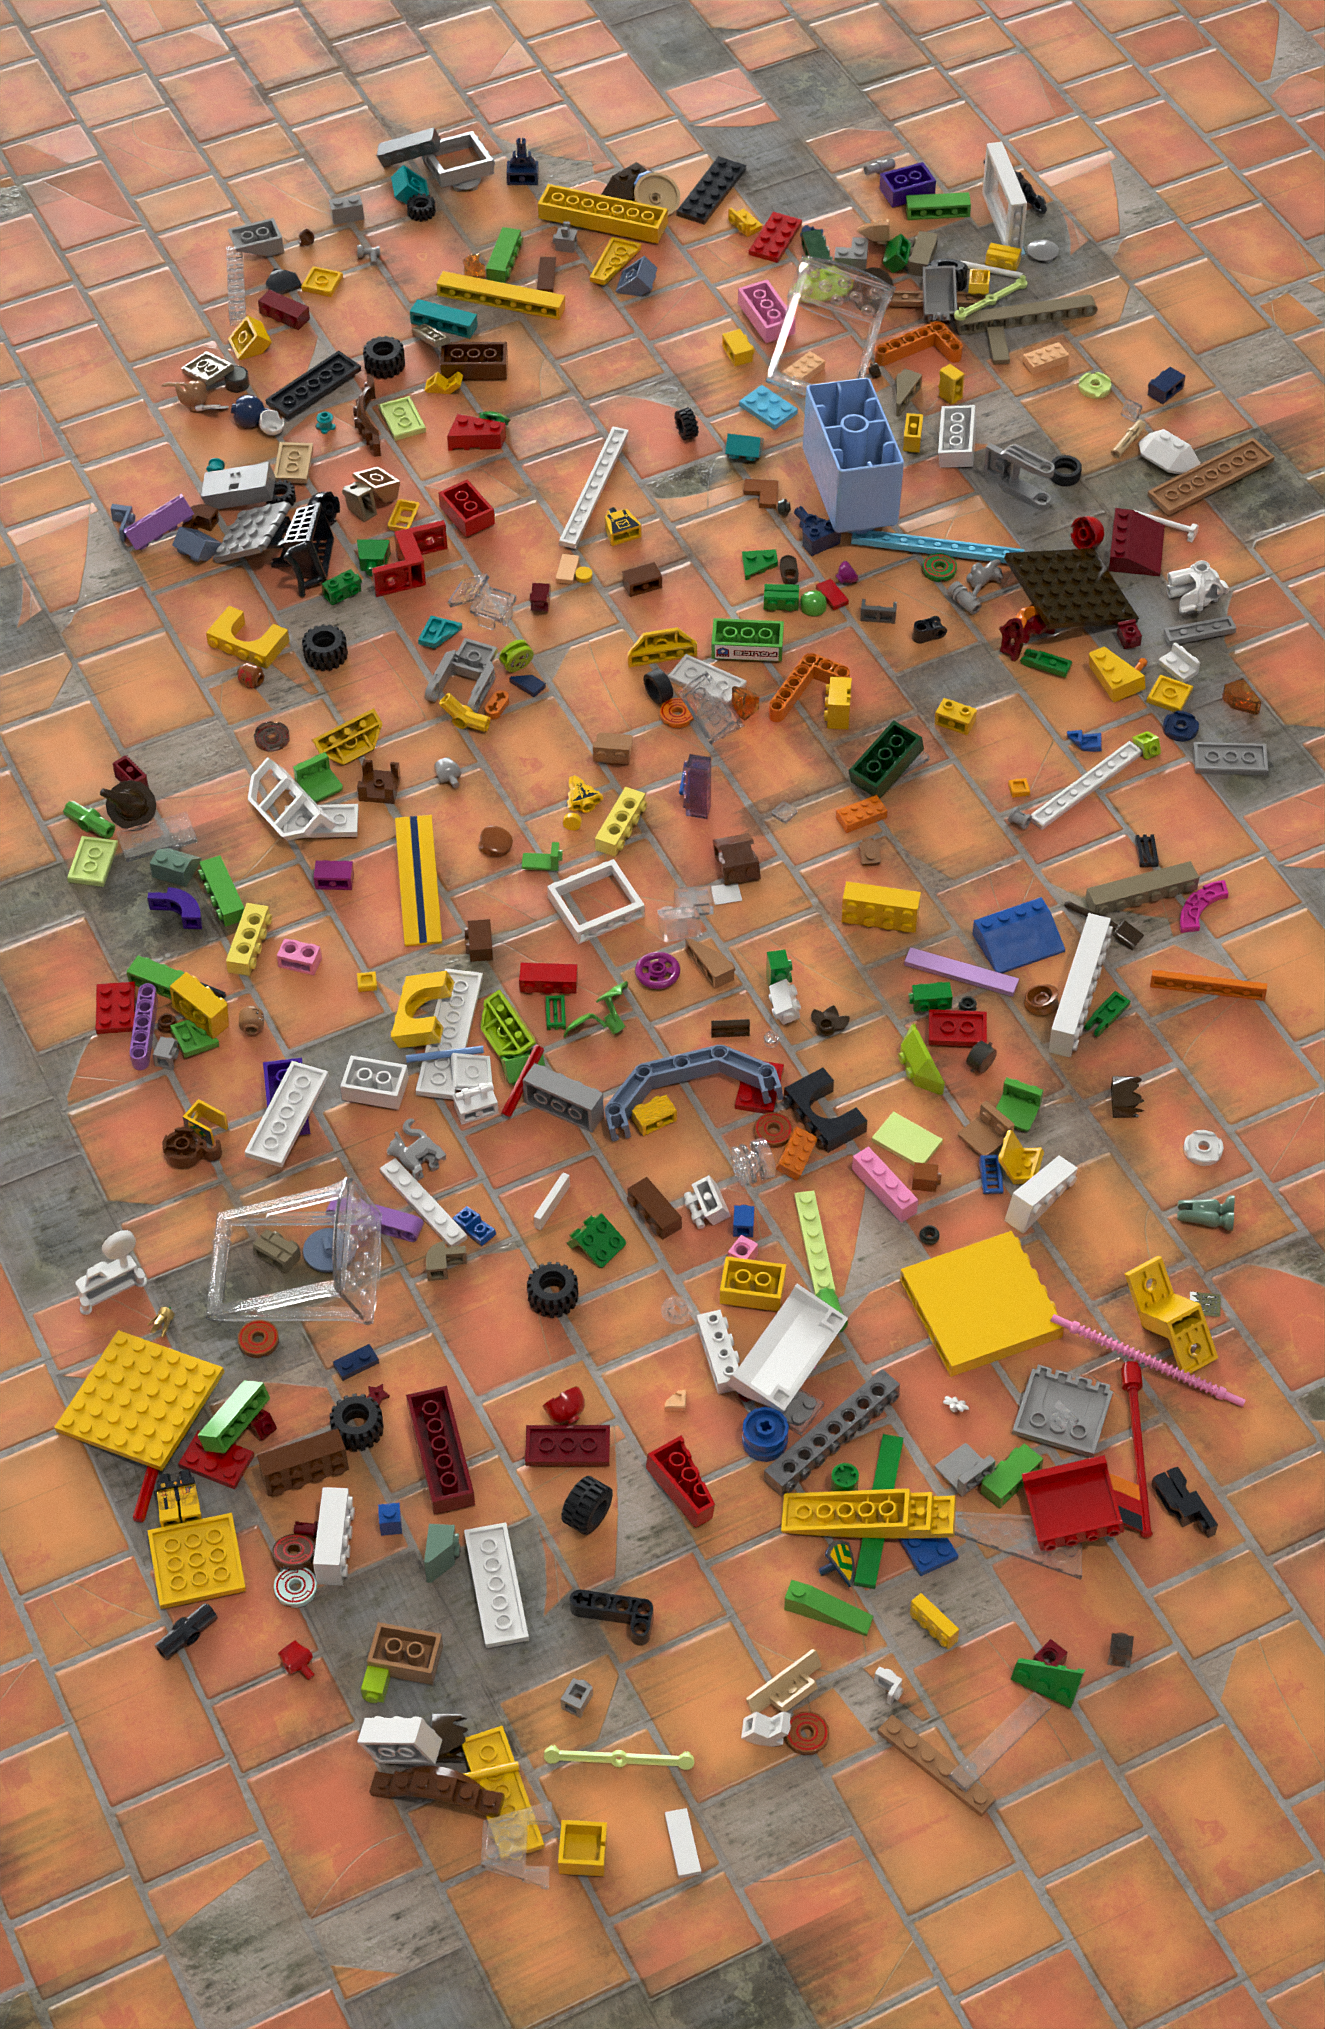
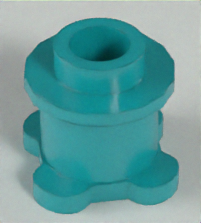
M326 411L317 415L319 423L316 424V428L320 429L322 434H327L329 431L336 429V425L332 424L333 415Z
M212 458L209 460V466H207L206 471L223 470L225 463L219 458Z

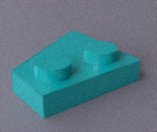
M431 615L418 638V644L436 648L461 631L462 623Z

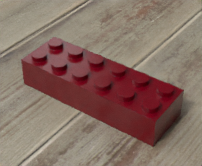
M447 1386L407 1394L408 1411L434 1515L474 1506V1490Z

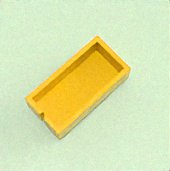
M846 881L842 901L841 922L916 933L921 892Z

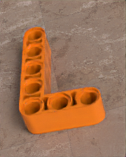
M935 321L875 347L874 362H877L878 366H886L935 345L950 362L957 363L962 359L963 344L944 323Z
M806 653L770 701L769 719L776 723L783 721L813 679L830 684V677L850 678V669L818 654Z

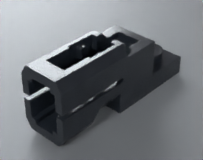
M1179 1467L1167 1470V1474L1162 1472L1153 1477L1152 1488L1168 1513L1175 1516L1182 1527L1197 1521L1198 1528L1208 1538L1216 1535L1217 1522L1197 1491L1189 1493L1186 1488L1187 1480Z

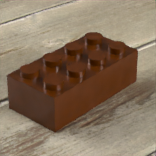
M450 342L441 346L440 370L441 375L446 379L458 371L463 375L462 379H507V342Z
M338 1428L257 1455L261 1477L268 1497L280 1495L284 1491L293 1488L298 1489L305 1484L319 1482L326 1477L340 1475L349 1470L346 1449Z

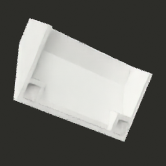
M796 1284L790 1296L737 1371L732 1374L727 1385L749 1399L784 1412L848 1318L799 1284Z

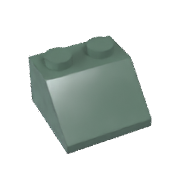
M169 848L159 849L150 862L152 877L186 887L202 859Z
M429 1524L424 1565L427 1582L431 1583L454 1566L456 1557L460 1556L459 1534L455 1532V1525Z

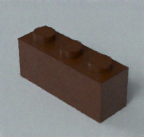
M648 1177L627 1188L628 1204L632 1208L635 1207L640 1218L643 1221H647L655 1235L658 1234L663 1240L682 1228L681 1215Z

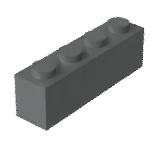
M430 128L382 142L378 145L377 158L383 167L439 152L441 138L435 128Z

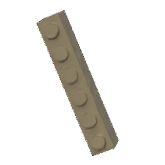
M1191 861L1087 888L1085 901L1090 911L1098 915H1105L1117 910L1121 911L1125 908L1140 906L1151 901H1158L1166 897H1174L1185 892H1192L1197 890L1200 877Z

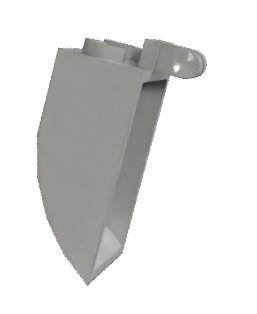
M955 265L923 267L924 320H928V322L953 321L954 313L957 311Z

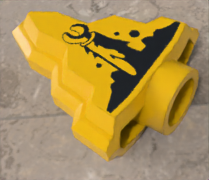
M573 775L569 777L568 785L570 791L568 793L569 800H567L569 810L573 812L582 810L583 813L593 811L595 806L603 800L602 794L594 790L592 786L586 785L578 776Z

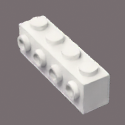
M721 1310L697 1315V1329L717 1392L722 1394L735 1391L727 1383L732 1374L739 1368L738 1363L740 1361L738 1352L733 1351L732 1348L734 1346L732 1334L727 1332V1329H729L727 1318L722 1316Z

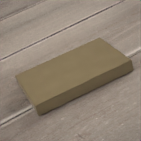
M206 351L181 369L184 374L210 386L235 368L233 364Z

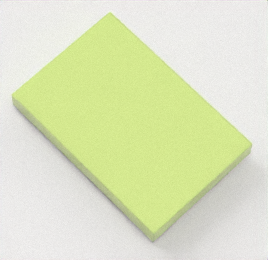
M410 396L378 405L379 411L395 441L426 432V427Z
M82 836L67 877L68 882L104 887L118 847V840Z
M893 1111L874 1134L872 1142L914 1165L915 1162L927 1163L942 1145L943 1139Z

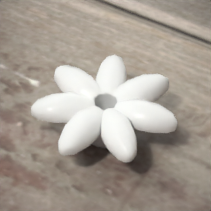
M945 1396L943 1403L950 1405L951 1411L958 1412L959 1410L963 1412L964 1409L969 1410V1407L965 1405V1401H958L957 1397L952 1399Z

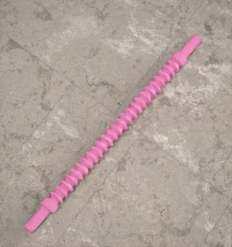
M1055 1314L1051 1319V1322L1069 1329V1332L1074 1335L1078 1333L1079 1337L1089 1338L1090 1342L1094 1340L1095 1344L1100 1343L1101 1347L1105 1345L1106 1349L1111 1348L1112 1352L1116 1350L1117 1354L1127 1355L1128 1359L1134 1358L1133 1361L1138 1360L1139 1364L1143 1362L1145 1363L1144 1366L1149 1365L1150 1369L1154 1367L1156 1368L1155 1371L1161 1370V1374L1165 1372L1167 1376L1172 1375L1173 1379L1176 1377L1178 1381L1183 1380L1184 1384L1188 1382L1189 1386L1194 1385L1195 1389L1199 1387L1200 1391L1210 1392L1211 1396L1216 1395V1398L1219 1400L1225 1399L1243 1407L1246 1401L1227 1392V1389L1222 1386L1219 1388L1217 1384L1213 1386L1211 1385L1212 1382L1207 1383L1206 1379L1202 1381L1200 1380L1201 1377L1196 1378L1195 1374L1191 1376L1189 1372L1184 1373V1369L1180 1371L1178 1367L1173 1368L1172 1364L1168 1366L1167 1362L1162 1363L1161 1359L1157 1361L1156 1357L1151 1358V1355L1146 1356L1145 1352L1142 1354L1140 1350L1135 1351L1134 1347L1131 1349L1129 1345L1124 1346L1123 1342L1119 1344L1118 1340L1113 1341L1112 1337L1108 1339L1107 1335L1102 1336L1101 1332L1097 1334L1096 1330L1086 1329L1085 1325L1080 1326L1079 1322H1071Z

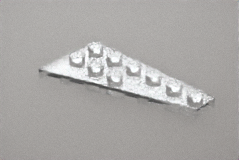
M956 1512L955 1536L1077 1579H1082V1542L1075 1546L1057 1547L1053 1551H1040L1032 1516Z

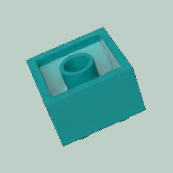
M404 165L391 176L394 197L406 205L407 200L410 197L413 198L412 195L418 196L419 193L420 195L425 193L427 196L429 194L427 180Z
M727 434L725 454H729V458L739 459V456H746V460L756 461V458L761 456L764 438Z

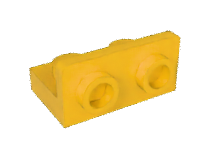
M732 207L729 208L728 221L746 237L762 230L763 225L744 208L737 212Z

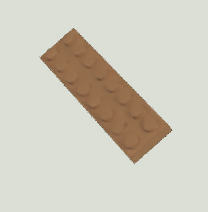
M1251 438L1149 490L1147 496L1170 516L1274 462L1275 456L1257 440Z

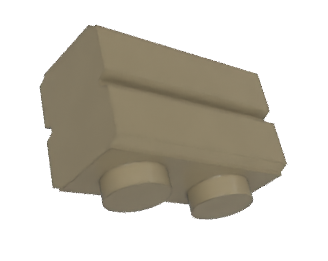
M266 1229L253 1244L255 1256L284 1273H288L301 1257L299 1245L292 1240H285L277 1231L271 1232Z

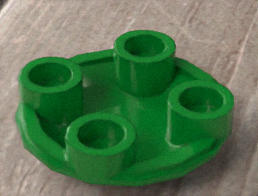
M484 411L478 413L479 418L503 422L505 425H508L511 421L507 416L499 412Z

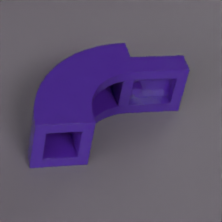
M168 887L167 893L148 892L147 900L150 910L174 911L181 915L184 929H202L199 905L189 893Z

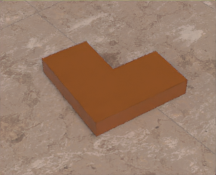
M745 479L743 495L760 496L759 508L776 509L778 480Z

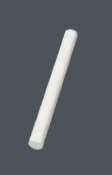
M962 261L968 266V269L990 270V273L1018 279L1023 275L1022 272Z

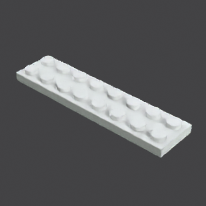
M445 969L455 982L450 998H442L437 1001L434 1016L437 1017L444 1029L441 1042L427 1045L425 1053L467 1048L483 973ZM451 1057L423 1061L416 1087V1095L453 1100L457 1090H454Z

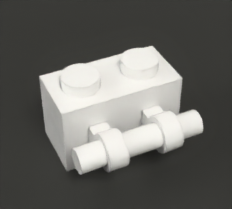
M492 1082L478 1084V1087L469 1090L465 1088L461 1092L454 1094V1108L461 1125L499 1114L498 1102L493 1092L494 1086Z
M709 1175L692 1184L695 1191L694 1196H692L691 1192L684 1194L686 1207L690 1209L691 1219L693 1223H696L698 1229L705 1227L703 1222L705 1217L712 1225L731 1217L717 1183ZM698 1203H700L701 1210L697 1208Z

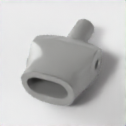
M449 757L437 761L434 768L439 782L445 783L450 781L453 788L459 787L460 784L456 778L462 773L458 764Z

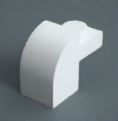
M783 1711L770 1718L755 1712L744 1718L741 1739L756 1745L780 1746L783 1744L784 1737L790 1731L791 1714Z

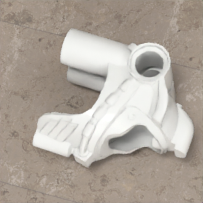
M1203 560L1197 561L1190 568L1167 574L1169 585H1167L1168 597L1171 599L1183 596L1180 600V614H1192L1196 611L1200 613L1203 607L1209 605L1211 601L1217 602L1223 593L1227 594L1230 591L1227 583L1220 580L1218 573L1210 567L1208 562Z

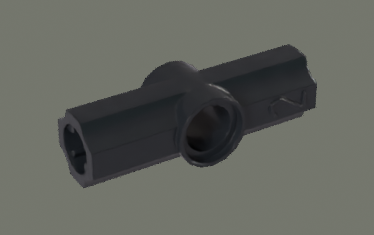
M204 1603L189 1617H182L177 1620L172 1627V1631L155 1644V1648L164 1659L168 1660L185 1645L190 1646L195 1643L200 1637L201 1632L218 1618L217 1614L209 1604Z

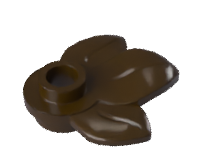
M834 1005L827 1008L824 1012L814 1009L811 1014L812 1022L817 1025L818 1033L823 1036H830L836 1030L844 1029L850 1020L849 1016H839Z

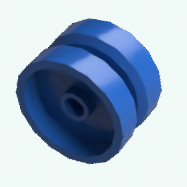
M769 1407L757 1408L748 1413L742 1427L744 1451L757 1461L769 1462L778 1459L786 1451L788 1445L789 1425L786 1417L780 1411Z

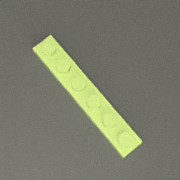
M815 1192L795 1193L796 1208L813 1290L816 1296L819 1290L823 1288L835 1290Z

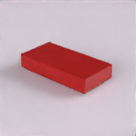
M831 578L816 584V590L826 597V602L833 610L849 604L848 598Z

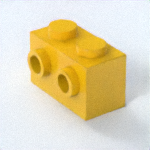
M943 698L935 712L934 724L968 736L976 722L977 709Z

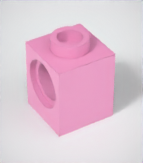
M741 1235L728 1251V1257L754 1260L758 1255V1244Z

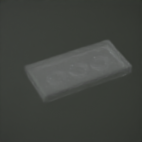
M187 812L116 832L126 862L154 855L159 849H175L198 842Z

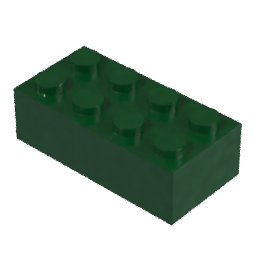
M893 720L848 770L851 783L872 796L877 795L880 799L924 750L922 737Z

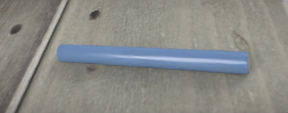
M483 1046L411 1054L406 1055V1060L409 1063L450 1058L452 1053L482 1054L484 1049Z

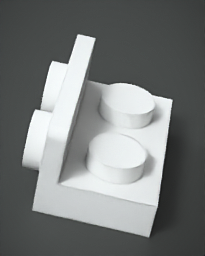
M1177 643L1172 644V650L1158 661L1162 668L1183 683L1196 676L1199 672L1200 662Z

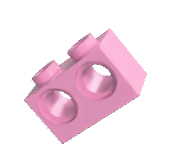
M284 939L277 954L278 967L315 975L322 959L320 946Z

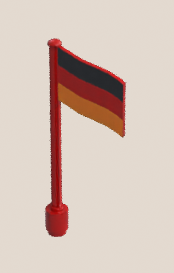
M1127 1361L1122 1364L1120 1371L1122 1389L1129 1394L1137 1484L1110 1474L1123 1525L1140 1532L1143 1538H1150L1153 1532L1151 1531L1138 1400V1392L1143 1388L1142 1371L1137 1362Z

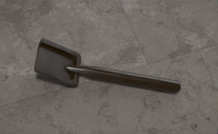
M1070 901L1064 903L1065 908L1087 917L1088 913L1098 915ZM1110 920V926L1115 929L1113 936L1133 950L1144 934L1125 920L1121 921L1119 925Z

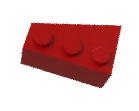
M457 414L447 435L448 451H454V448L469 450V448L480 447V450L501 449L506 439L505 423Z

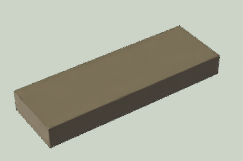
M1003 326L987 327L993 365L1009 364L1010 357Z

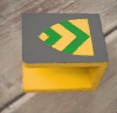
M198 1099L184 1114V1126L194 1129V1132L201 1139L213 1146L215 1142L212 1130L198 1121L203 1117L227 1130V1117L224 1112Z

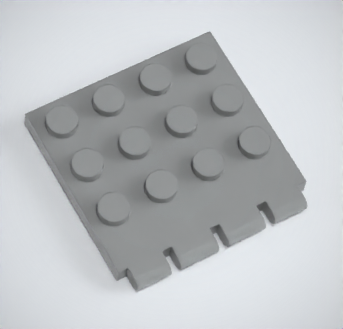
M283 501L241 511L237 515L235 522L230 526L228 534L223 538L222 544L216 549L213 560L216 563L261 553L262 550L268 547L278 527L290 510L291 504Z
M1038 1364L1037 1370L1032 1368L1012 1435L1093 1458L1113 1395V1391H1110L1111 1385L1096 1381L1095 1386H1092L1093 1380L1077 1375L1075 1380H1071L1072 1374L1056 1370L1054 1375L1051 1374L1052 1368Z

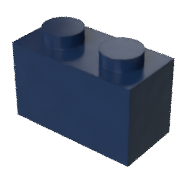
M1168 367L1149 382L1148 396L1161 404L1166 403L1184 388L1185 375L1172 367Z

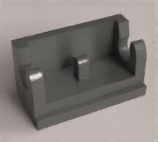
M862 599L860 621L895 624L897 602L893 603V608L867 606L865 604L866 599Z

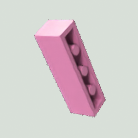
M869 1146L853 1156L852 1170L901 1223L917 1213L918 1199Z

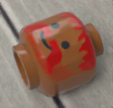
M250 662L240 666L237 671L239 682L250 688L260 686L265 678L262 668Z

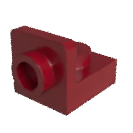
M261 1409L247 1426L255 1430L260 1440H264L277 1429L271 1414L264 1409Z

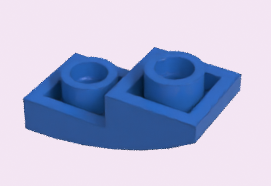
M468 1206L452 1218L470 1238L481 1246L496 1235L495 1229L482 1221L480 1214Z

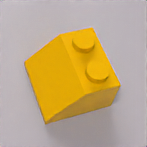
M248 315L228 338L239 360L263 354L272 343L263 323Z

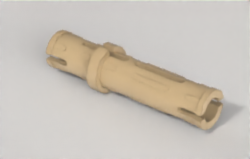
M1137 420L1132 428L1126 431V435L1111 451V455L1114 458H1120L1134 440H1137L1139 433L1146 427L1143 420Z

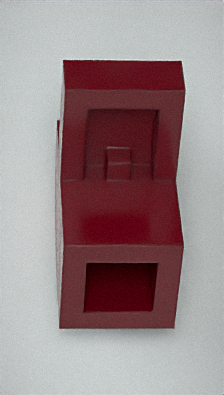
M532 583V594L530 593L529 599L531 611H549L550 584Z

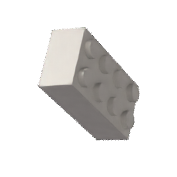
M535 1063L523 1079L524 1103L592 1133L604 1116L603 1093L598 1089L585 1086L580 1081H574L561 1073H556L545 1066Z

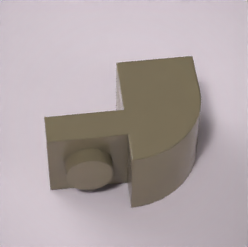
M445 1241L433 1245L426 1254L428 1281L448 1279V1265L467 1264L466 1247L452 1246L445 1248Z

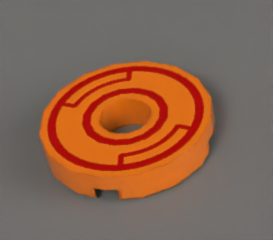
M672 698L661 705L660 718L669 727L683 728L695 719V708L689 700ZM674 712H681V714L676 715Z

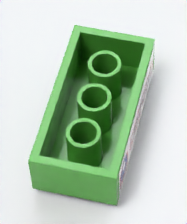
M713 618L711 659L782 662L784 621Z

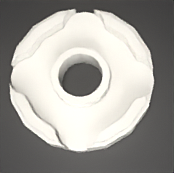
M1197 1130L1186 1137L1183 1149L1185 1156L1192 1163L1200 1166H1210L1221 1159L1224 1147L1222 1140H1219L1215 1133L1207 1130ZM1205 1145L1209 1149L1201 1150L1198 1146Z

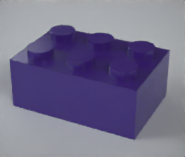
M920 162L881 173L879 189L893 208L906 204L907 195L935 194L936 180L926 165Z

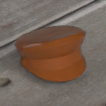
M488 826L480 834L479 849L487 855L502 857L512 847V836L502 827Z
M1050 984L1031 987L1026 992L1024 999L1025 1008L1035 1015H1050L1054 1013L1059 1006L1057 998L1058 989Z

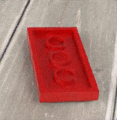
M772 212L750 247L749 255L779 263L802 226V219Z

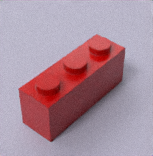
M520 963V992L577 994L578 964Z

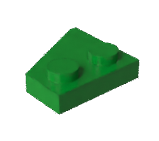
M776 549L742 551L745 580L751 579V575L755 573L760 575L766 570L778 566Z

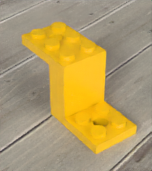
M1156 1256L1125 1273L1142 1327L1169 1339L1180 1371L1184 1369V1373L1189 1372L1191 1374L1218 1359L1201 1304L1174 1293L1162 1257ZM1149 1279H1152L1151 1287L1147 1289L1146 1283ZM1196 1343L1197 1348L1194 1353H1191V1347Z

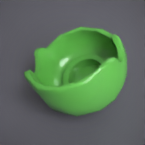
M812 590L805 592L800 599L802 612L808 616L823 614L826 611V597L820 591Z

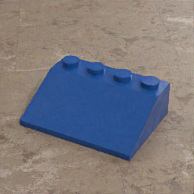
M1042 897L976 919L973 923L972 934L994 971L1001 974L1055 956L1066 950L1052 914Z

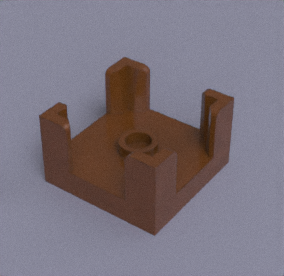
M363 759L362 782L358 781L357 785L359 801L395 804L401 778L399 762H390L391 771L373 770L372 760Z

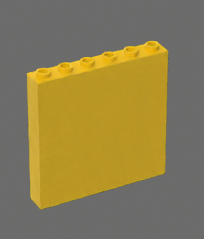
M1012 1231L901 1269L900 1281L950 1377L1063 1338L1065 1328L1051 1322L1054 1314L1058 1316L1055 1303L1049 1300L1046 1287L1041 1285L1036 1269H1032L1028 1254L1023 1252L1019 1238L1015 1237Z

